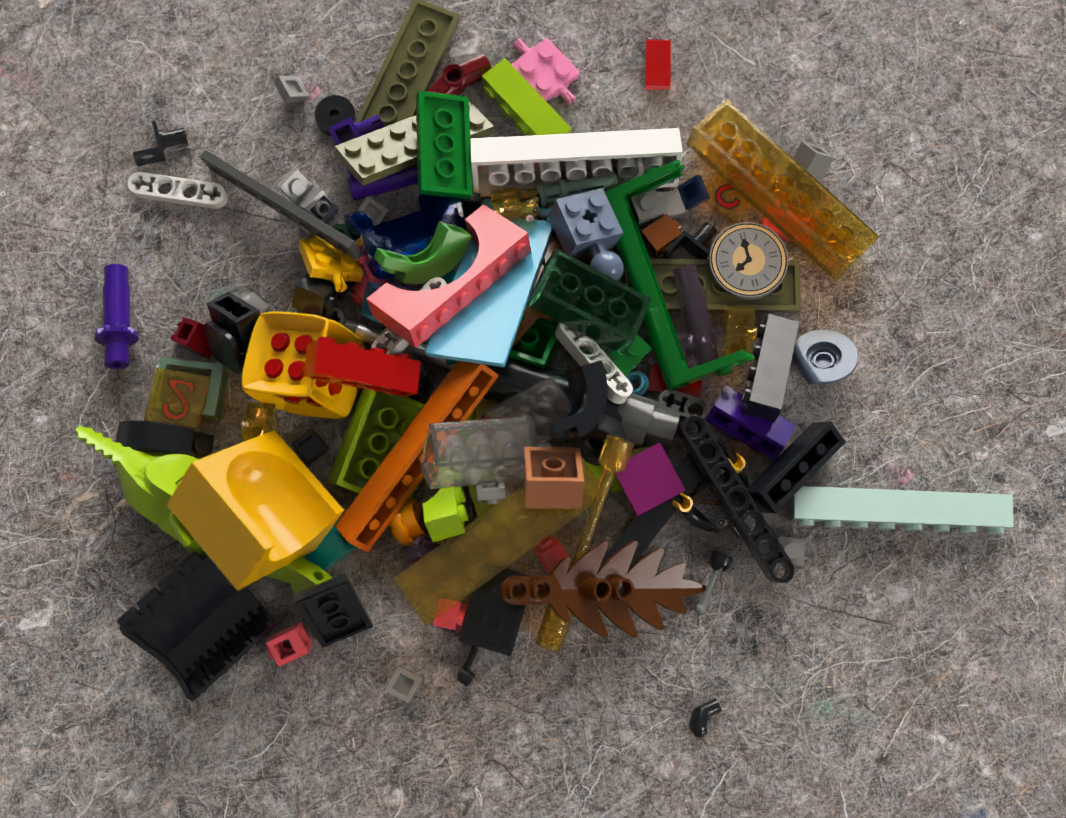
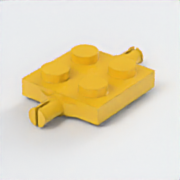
M316 235L312 239L300 238L298 248L310 277L322 278L333 282L337 292L339 290L340 292L346 290V281L361 282L364 273L358 260H354Z

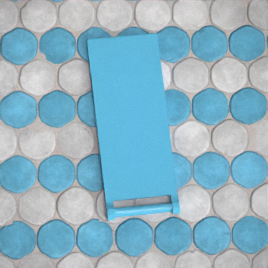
M484 199L482 205L487 206L496 213L522 216L532 215L533 217L547 218V221L534 219L528 222L526 218L502 216L528 232L531 252L510 268L506 274L491 284L487 290L473 299L468 306L461 309L448 323L436 330L430 337L425 353L429 357L504 367L554 229L548 217L552 206L550 208L537 207L539 210L538 215L537 211L533 213V209L536 208L535 206L497 203L492 199ZM471 239L453 281L469 270L478 255L479 247Z

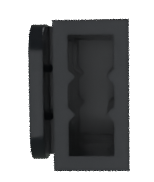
M227 292L207 303L212 321L204 323L203 327L210 350L215 359L234 373L240 374L243 372L250 338L256 321L260 316V311L231 292Z

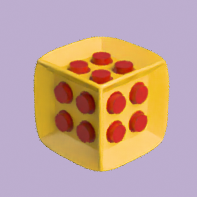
M291 312L262 313L256 321L250 338L242 372V388L252 398L274 409L310 417L346 418L353 407L358 388L303 377L307 344L318 340V337L333 338L335 343L341 345L348 342L361 345V349H364V344L356 334L342 324L321 316Z

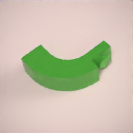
M439 221L432 241L421 252L412 255H402L377 248L374 259L381 265L380 268L382 270L395 274L402 283L424 284L432 278H441L450 272L462 259L472 236L461 227Z

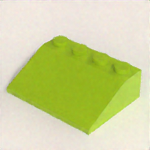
M362 389L327 484L358 495L425 405L408 397ZM417 487L406 501L414 497Z

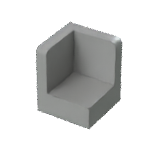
M801 142L788 169L802 181L820 184L834 157L820 146Z

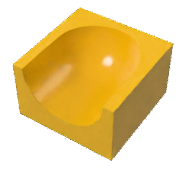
M275 430L192 462L167 504V507L237 591L316 550L344 512V509Z

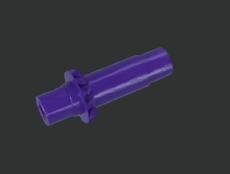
M418 164L364 186L355 177L348 178V185L353 199L356 201L367 196H377L418 184Z
M109 264L104 267L103 327L98 328L96 333H94L95 341L104 347V366L111 369H123L129 366V347L139 340V333L135 331V328L130 327L128 267L122 264Z

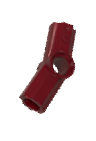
M482 54L459 65L454 63L447 65L443 70L442 76L427 92L450 95L462 94L466 87L481 81L482 76L491 69L487 57ZM454 77L459 78L457 82L449 81Z

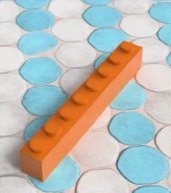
M464 361L456 362L335 525V528L349 543L367 553L493 385L499 376L485 364Z

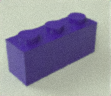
M725 385L705 421L775 461L785 447L796 425L781 416H778L774 423L743 414L745 409V403L741 402L743 394Z

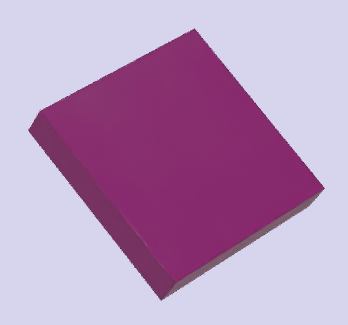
M660 442L611 468L636 516L686 491Z

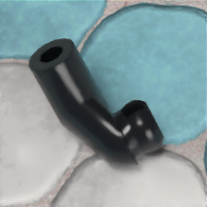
M716 698L695 707L692 711L689 728L695 737L705 736L707 734L708 718L722 711Z

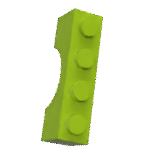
M449 444L423 477L427 487L440 488L434 497L423 503L424 523L433 542L465 534L464 522L468 521L466 508L462 504L466 502L462 486H459L463 484L461 472L457 468L461 466L457 451L452 452Z

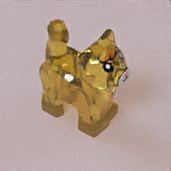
M507 187L502 190H490L493 211L509 221L521 218L531 222L541 214L538 206L539 198L535 197L538 195L536 188L518 189L516 187ZM522 198H531L522 203Z

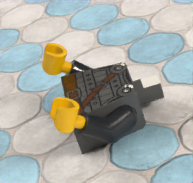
M736 453L737 462L735 464L729 458L728 460L747 489L749 481L744 469L746 462L742 456ZM726 472L716 478V480L724 483L727 479ZM709 484L693 497L681 493L680 495L683 497L681 505L675 501L672 502L673 507L682 511V514L692 526L707 532L715 531L716 533L728 526L737 538L740 537ZM732 492L729 496V501L733 506L738 507L741 503V497L738 493ZM744 522L745 527L749 530L750 528H749L748 525Z

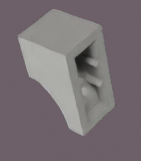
M656 189L631 197L630 205L639 230L646 228L666 213L670 219L686 215V209L678 189L667 192H656Z

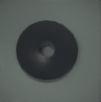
M340 95L325 97L318 103L315 109V120L319 129L329 136L331 134L328 127L352 117L354 122L356 121V112L352 103ZM335 113L340 114L338 118H332V115Z

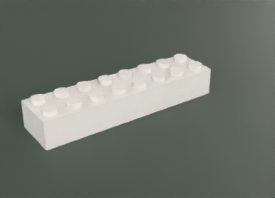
M679 128L471 139V163L474 193H481V197L539 193L538 184L545 186L559 183L562 179L572 182L616 173L617 183L621 185L643 175L644 171L651 167H661L677 160L681 162L683 151ZM679 178L657 188L678 187Z

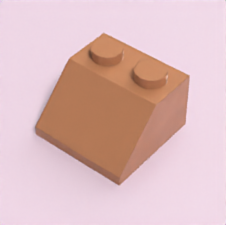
M524 447L525 508L582 509L584 475L580 448Z

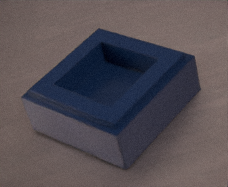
M695 175L677 187L686 210H691L710 199L701 175Z

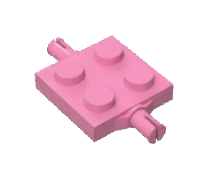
M548 38L531 48H528L521 39L515 41L513 47L521 54V57L512 63V66L546 102L551 98L560 96L568 106L571 103L573 104L576 97L567 88L573 81L579 78L580 72Z

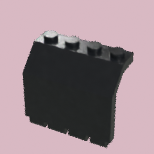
M196 551L191 552L179 563V566L183 569L181 572L174 568L157 583L161 588L160 591L153 587L136 602L140 608L139 610L132 606L117 619L121 634L162 662L178 680L185 697L192 702L206 692L216 680L224 675L276 626L268 611L245 586L237 591L205 551L201 554H198Z

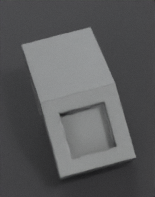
M294 167L276 185L293 204L324 223L338 208L323 190L314 187Z

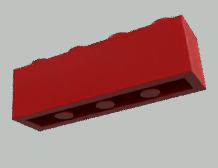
M318 337V340L307 344L303 377L407 397L418 393L421 361L412 360L411 355L397 353L393 356L386 354L384 349L370 348V350L361 349V345L348 342L341 345L335 343L333 338Z

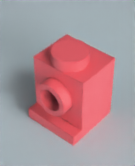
M439 598L433 626L461 632L468 605Z
M300 620L294 625L271 635L266 642V650L269 657L275 660L278 667L307 654L313 643ZM288 639L291 645H287L285 640Z

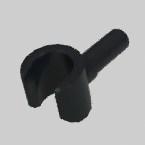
M472 646L467 661L457 675L458 681L465 686H468L476 675L469 670L479 649L476 646Z

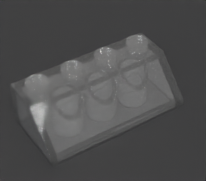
M530 416L429 424L420 469L430 489L524 480V447H537L534 419Z

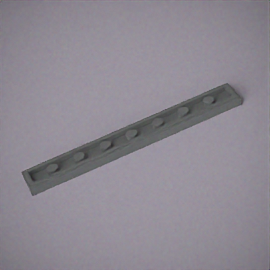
M204 150L200 155V159L212 172L354 260H359L363 255L362 250L355 241L207 150Z

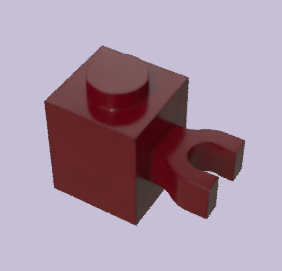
M183 317L182 321L178 322V329L174 335L172 334L171 341L193 354L210 359L212 352L203 324Z

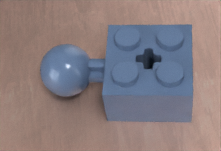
M603 188L556 199L548 217L567 260L592 254L593 258L589 267L592 278L601 285L616 283L623 274V262L617 254L607 250L615 247L623 231Z

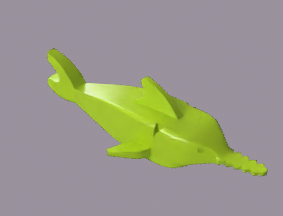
M78 426L75 429L78 440L86 441V446L94 447V451L101 452L103 458L111 459V463L117 468L125 500L135 511L152 523H156L159 529L179 541L189 553L196 551L198 554H201L204 551L167 507L169 500L191 463L199 459L185 454L133 450L130 447H123L121 443L113 442L111 438H104L102 433L94 432L93 428ZM304 557L267 575V577L290 583L293 594L332 579L330 574L318 565L307 561Z

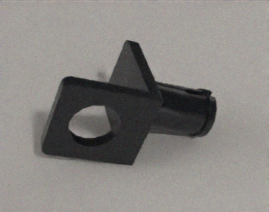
M151 120L158 147L133 152L136 165L143 166L166 161L164 155L165 147L188 144L184 127L161 132L157 128L156 120ZM154 155L151 158L142 159L143 156Z
M705 222L693 237L684 230L666 249L662 259H668L680 245L695 258L708 259L710 251L705 245L718 233L717 229L713 226L709 230L708 228L711 226V223Z

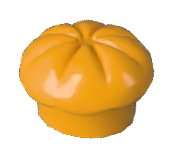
M414 498L403 504L388 525L395 540L404 546H413L416 538L426 534L420 521L422 508Z

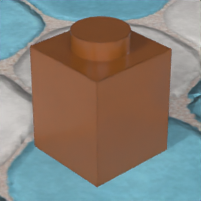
M666 213L641 230V236L646 249L655 259L663 254L677 239L682 229L675 219H670Z

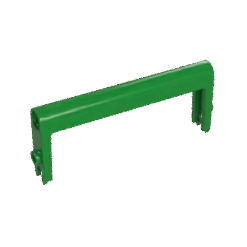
M680 160L661 167H651L645 170L643 175L605 191L623 231L616 246L667 390H676L716 374L718 377L728 375L733 372L732 368L755 359L754 355L742 349L690 369L687 365L630 205L631 197L651 191L683 176L681 170L685 167L684 164L680 165Z

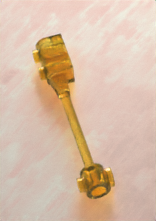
M607 435L598 460L604 471L570 567L588 550L614 474L623 472L626 469L634 446L628 440L613 435ZM548 604L535 643L543 649L560 652L573 614L568 610L570 622H564Z

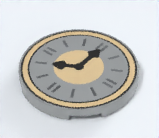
M752 222L738 223L723 230L713 242L708 260L709 270L718 287H721L727 293L744 300L759 299L772 293L782 282L788 268V254L781 238L770 228Z

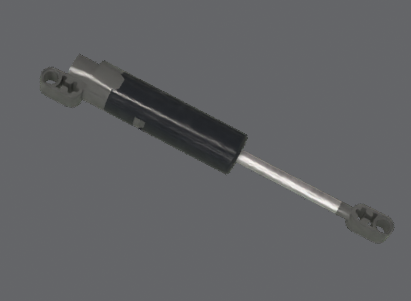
M334 307L331 312L328 311L323 316L342 324L362 341L373 344L383 333L381 330L345 319L343 311L337 307ZM296 309V313L307 314V313H305V312H302V311ZM422 343L416 348L409 344L402 352L403 354L409 350L417 359L448 369H452L455 365L447 366L443 358L426 356L425 350L427 345ZM509 356L504 367L486 365L499 376L484 395V399L552 421L559 419L567 411L570 403V390L564 371L550 366L542 368ZM668 389L660 394L657 401L634 393L622 404H616L607 398L604 414L611 415L624 427V444L641 448L643 443L654 446L660 442L663 449L668 450L677 425L679 426L686 417L691 416L688 411H696L699 417L704 420L708 413V406L700 398ZM688 422L685 427L692 430L698 429L692 422Z

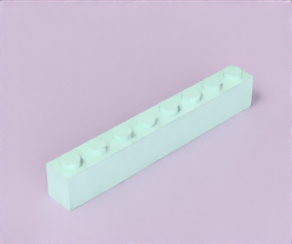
M803 486L789 500V521H796L797 526L803 527L814 526V522L824 523V527L839 528L841 523L851 524V528L866 529L869 524L878 525L880 530H894L895 526H905L907 531H922V527H932L933 532H949V528H959L960 533H977V529H987V534H1004V530L1014 527L1013 495Z

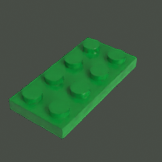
M419 90L416 94L418 193L469 199L472 196L469 97Z

